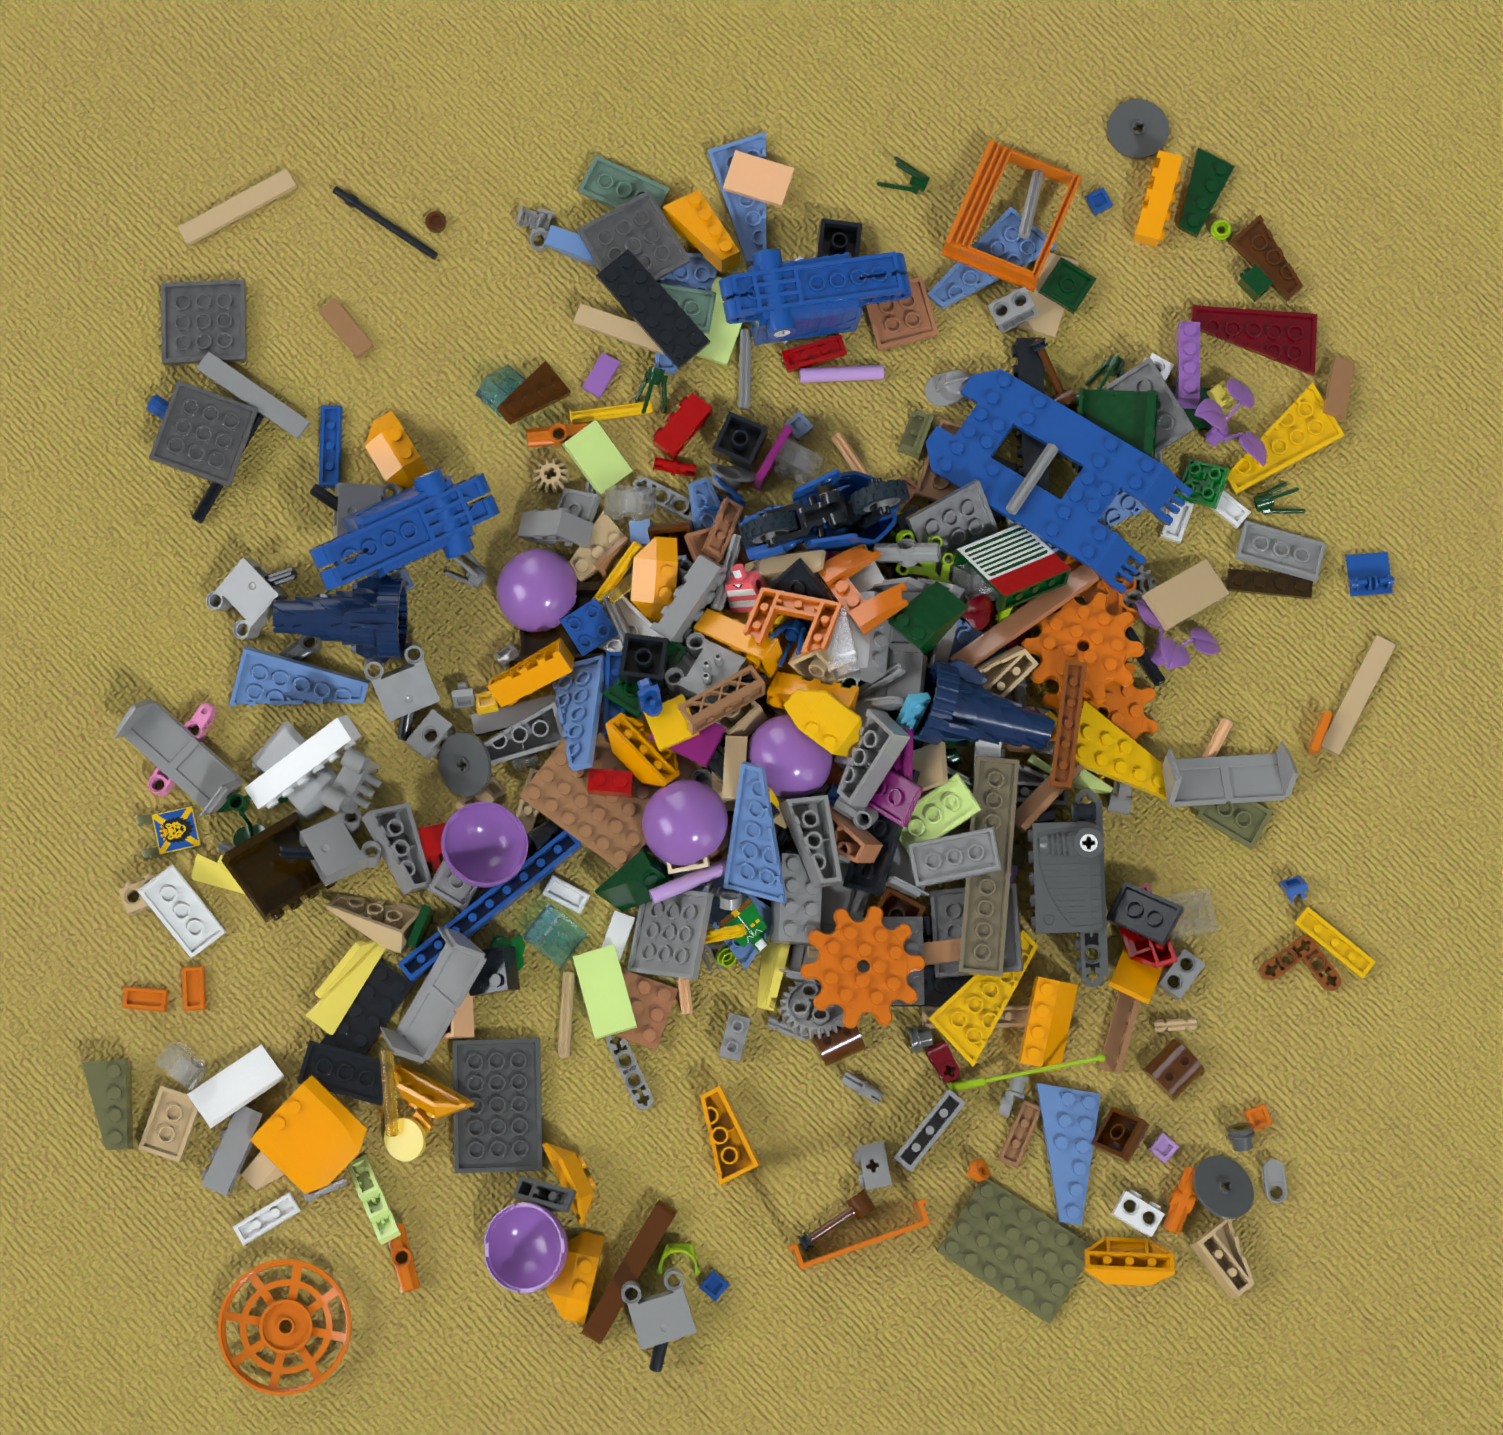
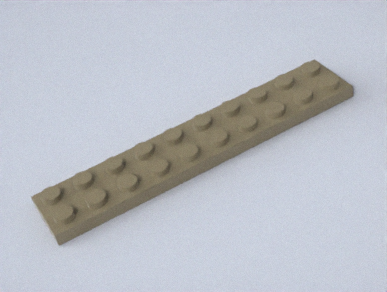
M976 756L973 795L982 807V810L971 817L970 831L994 827L1002 871L966 878L958 973L1003 976L1019 760Z

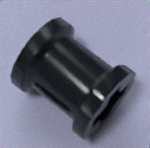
M1096 801L1091 804L1073 802L1074 822H1077L1078 819H1092V821H1096Z

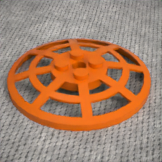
M272 1260L259 1264L247 1271L228 1291L218 1317V1342L228 1367L246 1385L257 1391L272 1395L298 1394L321 1384L340 1365L351 1339L352 1321L348 1301L341 1287L323 1269L301 1260ZM293 1266L291 1279L276 1280L264 1285L257 1275L273 1267ZM302 1268L320 1275L332 1286V1289L322 1296L313 1286L300 1281ZM250 1280L257 1291L247 1301L242 1314L229 1312L231 1302L236 1293ZM290 1286L288 1299L275 1301L269 1290L277 1287ZM299 1288L306 1290L317 1300L307 1307L298 1302ZM337 1296L342 1303L345 1313V1333L333 1331L332 1314L327 1304ZM262 1297L268 1305L262 1316L249 1315L254 1303ZM320 1308L323 1309L325 1314L326 1329L313 1327L312 1314ZM226 1320L240 1323V1338L245 1350L235 1357L232 1356L227 1343ZM284 1320H289L292 1323V1330L289 1333H284L280 1328ZM247 1324L259 1326L261 1339L253 1345L249 1343ZM311 1336L324 1338L319 1350L315 1355L311 1356L305 1347ZM330 1340L343 1342L335 1361L322 1374L316 1362L325 1353ZM267 1346L270 1350L277 1353L274 1365L265 1362L256 1353ZM298 1351L304 1363L293 1367H283L285 1355ZM251 1358L259 1367L272 1372L269 1386L249 1377L238 1365ZM308 1368L314 1378L311 1382L297 1387L278 1388L281 1374L297 1373Z

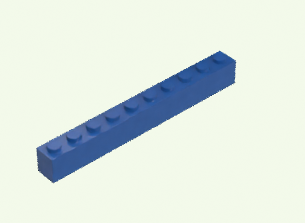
M566 831L561 832L526 860L520 871L512 879L491 888L443 928L447 927L462 933L468 939L471 938L582 849V844ZM436 932L398 963V966L411 982H416L432 969L446 944L440 932Z

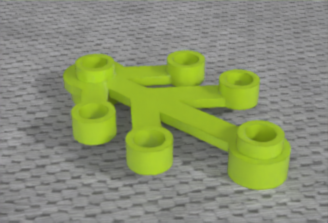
M900 530L896 535V542L904 539L907 534L913 540H915V536L910 530ZM931 536L928 543H932L936 538L940 546H942L943 541L941 537ZM947 552L941 555L942 567L940 577L935 571L936 562H918L920 566L906 567L903 573L900 571L901 565L898 563L895 569L900 575L928 576L930 580L952 584L948 579L950 565L954 563L955 557L952 553ZM947 555L950 556V561L948 563L945 562V557Z

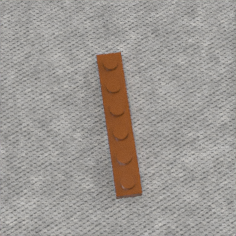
M1065 660L1049 787L1069 790L1072 788L1087 667L1086 662Z

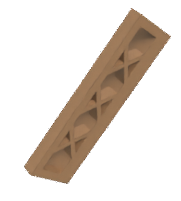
M749 665L678 705V709L688 721L687 729L691 735H694L765 695L766 683L753 666ZM749 673L755 679L751 683L741 682L742 677ZM727 685L737 686L736 691L732 694L723 692V689ZM710 695L717 696L718 701L714 704L705 703V698ZM697 706L700 707V710L691 716L686 708Z
M1081 764L1078 766L1074 765L1073 781L1084 770ZM1051 774L1015 811L1014 826L1022 834L1066 790L1049 787Z
M1120 991L1118 992L1101 1052L1106 1056L1104 1062H1099L1097 1066L1098 1069L1114 1074L1122 1072L1141 1001Z

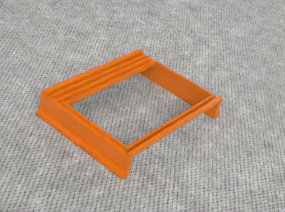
M990 139L946 238L941 255L1019 287L1025 286L1027 290L1034 292L1075 192L1080 185L1082 175H1076L995 143L994 140ZM1007 162L1032 172L1034 170L1042 171L1045 177L1069 186L1033 271L971 247Z
M925 1198L912 1202L918 1220L916 1223L805 1262L802 1260L797 1244L787 1246L788 1251L793 1250L799 1268L803 1269L928 1225L930 1222L923 1205L927 1203V1200Z

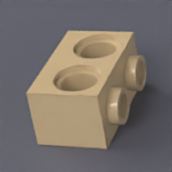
M156 872L144 876V880L137 883L136 881L128 882L123 885L124 888L119 890L127 914L134 916L151 909L140 894L139 899L133 903L130 901V896L158 875Z

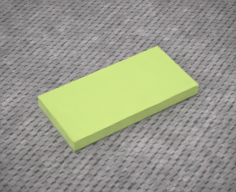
M716 276L710 290L711 292H716L710 333H704L710 340V344L696 356L727 366L743 323L729 324L726 322L723 307L724 301H722L719 280L722 278Z
M959 773L949 778L948 783L936 787L918 800L907 827H903L899 839L908 854V844L941 838L982 810V807Z
M615 945L572 956L595 1040L637 1028Z

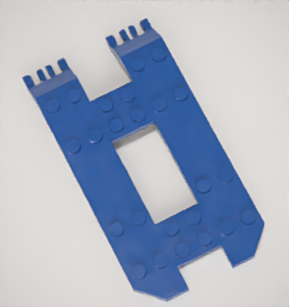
M1003 369L972 375L961 390V395L976 403V406L954 436L937 425L926 440L932 473L958 489L975 479L979 480L991 509L1089 567L1113 590L1124 594L1127 587L1115 580L1116 576L1119 575L1125 581L1132 582L1133 576L1124 570L1135 576L1139 571L1136 567L1129 565L1127 560L1130 557L1137 564L1144 565L1147 559L1136 552L1119 534L1099 523L1100 519L1121 490L1137 499L1159 521L1170 526L1173 518L1161 510L1165 506L1172 513L1178 514L1180 508L1176 505L1183 507L1185 501L1173 494L1174 491L1177 490L1185 497H1190L1193 490L1183 484L1162 463ZM1013 426L1046 446L1049 443L1056 445L1059 454L1083 467L1062 499L1035 485L1016 515L1008 513L1005 508L1025 478L992 459Z

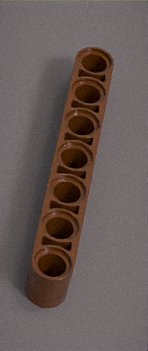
M661 1200L657 1201L581 1334L599 1345L602 1343L625 1303L621 1295L622 1285L627 1281H638L678 1210ZM628 1288L625 1294L629 1296L633 1288Z

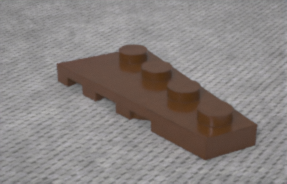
M1259 215L1235 236L1229 244L1252 267L1257 265L1273 281L1272 287L1288 302L1303 288V284L1291 264L1285 259L1282 249L1277 246L1273 239L1274 236L1265 226L1262 216Z
M545 361L498 406L497 410L508 424L511 425L568 397L571 391Z

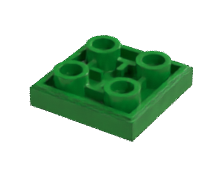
M1189 458L1181 482L1190 487L1193 493L1190 497H1185L1177 491L1176 496L1190 503L1217 509L1230 473L1229 468Z

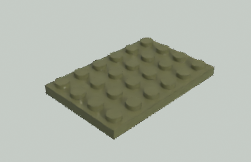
M986 1179L978 1183L937 1252L1050 1324L1085 1267V1249L1092 1245L994 1182Z

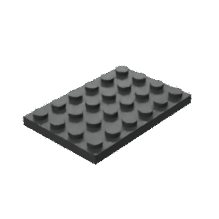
M540 1038L453 1041V1090L475 1102L473 1107L454 1113L455 1173L543 1170Z

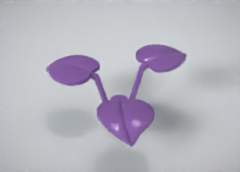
M1231 378L1227 381L1226 387L1229 394L1238 402L1225 417L1220 405L1214 400L1207 398L1198 405L1194 416L1206 420L1213 426L1205 433V439L1210 445L1216 446L1223 440L1228 442L1231 439L1240 437L1239 442L1241 446L1264 466L1266 464V448L1258 436L1249 431L1245 434L1240 432L1228 436L1230 429L1227 421L1241 404L1251 408L1255 402L1251 390L1244 383Z
M1145 600L1135 602L1143 621L1153 628L1160 627V633L1155 642L1156 647L1149 655L1150 660L1154 664L1162 666L1165 663L1167 670L1188 665L1191 659L1184 646L1189 643H1194L1195 648L1204 654L1213 655L1221 651L1214 636L1201 627L1192 628L1190 630L1192 638L1187 639L1180 645L1168 637L1162 638L1165 630Z

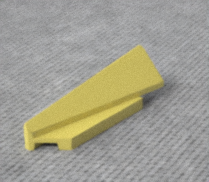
M197 854L191 876L192 880L245 894L222 863L223 855L220 856L218 862H214Z
M769 935L766 939L768 945L762 949L757 1007L774 1012L783 977V972H780L779 969H785L791 944L770 943Z
M373 940L355 942L315 992V995L321 1000L306 1016L328 1034L333 1035L386 948Z

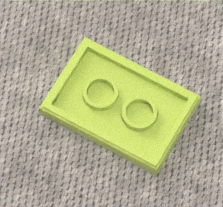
M597 420L592 421L562 444L598 495L603 494L633 471Z

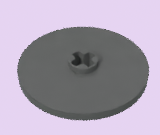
M1140 99L1129 100L1120 104L1112 112L1107 125V134L1110 143L1120 154L1133 159H1144L1157 154L1163 148L1169 135V123L1164 112L1154 103ZM1135 126L1138 128L1142 127L1141 133L1134 131Z
M468 732L451 735L443 743L440 750V773L445 784L454 793L465 797L480 793L487 786L492 769L491 758L485 744L477 736Z
M1211 1156L1198 1164L1193 1175V1186L1199 1201L1209 1212L1223 1219H1236L1249 1211L1254 1199L1253 1185L1248 1174L1238 1163L1227 1157Z

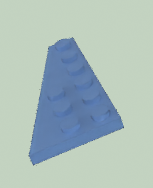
M245 646L229 706H237V704H248V706L256 704L293 705L315 702V704H324V702L364 703L370 681Z
M603 655L574 662L573 672L552 682L557 696L555 701L559 720L563 725L562 734L567 744L565 749L568 763L573 771L593 767L605 679L606 658Z
M744 761L740 766L723 888L784 904L787 902L765 766Z

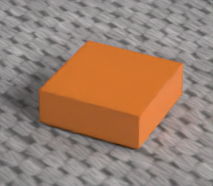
M1265 1103L1243 1111L1247 1122L1254 1125L1253 1131L1273 1124Z

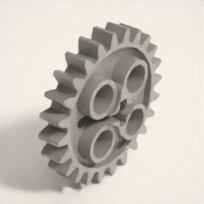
M795 980V987L788 986V992L783 993L784 999L781 1000L780 1007L783 1022L787 1024V1028H792L794 1034L800 1031L801 1037H804L808 1033L810 1039L813 1038L814 1034H817L818 1038L821 1039L822 1033L829 1037L830 1030L837 1033V1026L844 1027L842 1022L843 1010L840 1006L831 1005L823 1011L817 1010L814 1007L813 1000L820 993L821 985L807 982L799 983Z

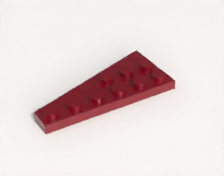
M1192 305L1191 322H1200V332L1309 375H1315L1317 314Z

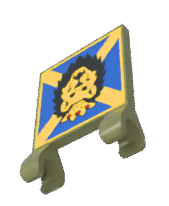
M193 805L140 815L135 818L136 824L139 827L149 824L153 825L157 847L142 851L143 857L146 860L202 847Z

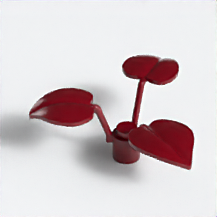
M985 594L975 596L966 603L969 608L962 617L975 630L984 629L989 620L997 623L994 617L997 614L995 607L997 598H990ZM1025 631L1005 645L1006 651L1017 645L1021 647L1024 639L1032 638L1030 631Z

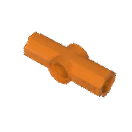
M557 423L550 427L526 429L528 448L543 446L562 447L564 442L589 423L571 425ZM555 432H561L564 435V437L562 439H556L554 438L553 434Z
M1185 1166L1178 1186L1174 1188L1168 1203L1169 1208L1161 1228L1180 1235L1186 1217L1193 1209L1197 1197L1193 1186L1195 1169Z
M399 1223L397 1225L401 1235L388 1241L401 1292L405 1293L421 1288L404 1223ZM401 1252L408 1254V1260L404 1264H400L397 1259Z

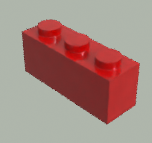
M693 392L689 397L685 396L679 403L680 408L676 413L672 412L666 419L667 424L663 429L659 428L653 435L654 446L672 460L680 454L712 414V407Z

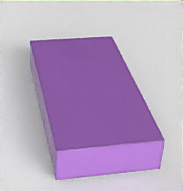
M602 352L583 384L582 390L601 399L621 364L620 361Z

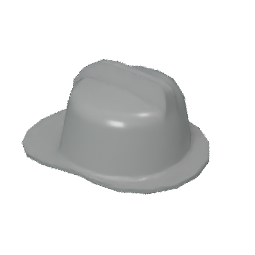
M951 370L938 374L927 382L925 395L928 401L937 406H947L965 401L967 398L961 395V390L971 376L961 370Z
M710 464V469L713 471L711 483L714 490L728 492L713 478L714 475H717L734 491L742 482L755 481L756 474L753 471L750 472L738 466Z

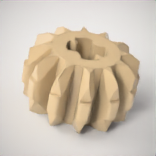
M546 458L545 465L538 462L539 469H534L533 471L534 475H536L533 478L534 483H539L537 488L539 490L545 488L546 494L549 493L550 489L556 494L557 487L563 490V483H568L569 481L566 477L569 473L567 469H564V463L561 462L557 465V459L555 458L552 460V463H549L548 458ZM551 473H554V476H552L551 479H548L547 476H550Z

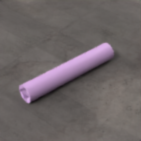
M883 365L800 368V383L884 379Z
M727 858L711 864L710 867L698 869L648 890L654 904L724 876Z

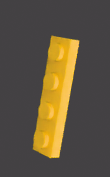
M1306 907L1293 923L1360 979H1363L1376 963V961L1309 907Z

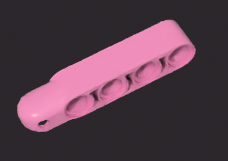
M209 702L201 704L190 721L184 725L189 731L193 727H199V733L195 735L199 742H203L208 728L215 719V706ZM158 767L148 781L149 790L160 797L168 795L175 785ZM164 781V787L157 791L155 789L156 783Z

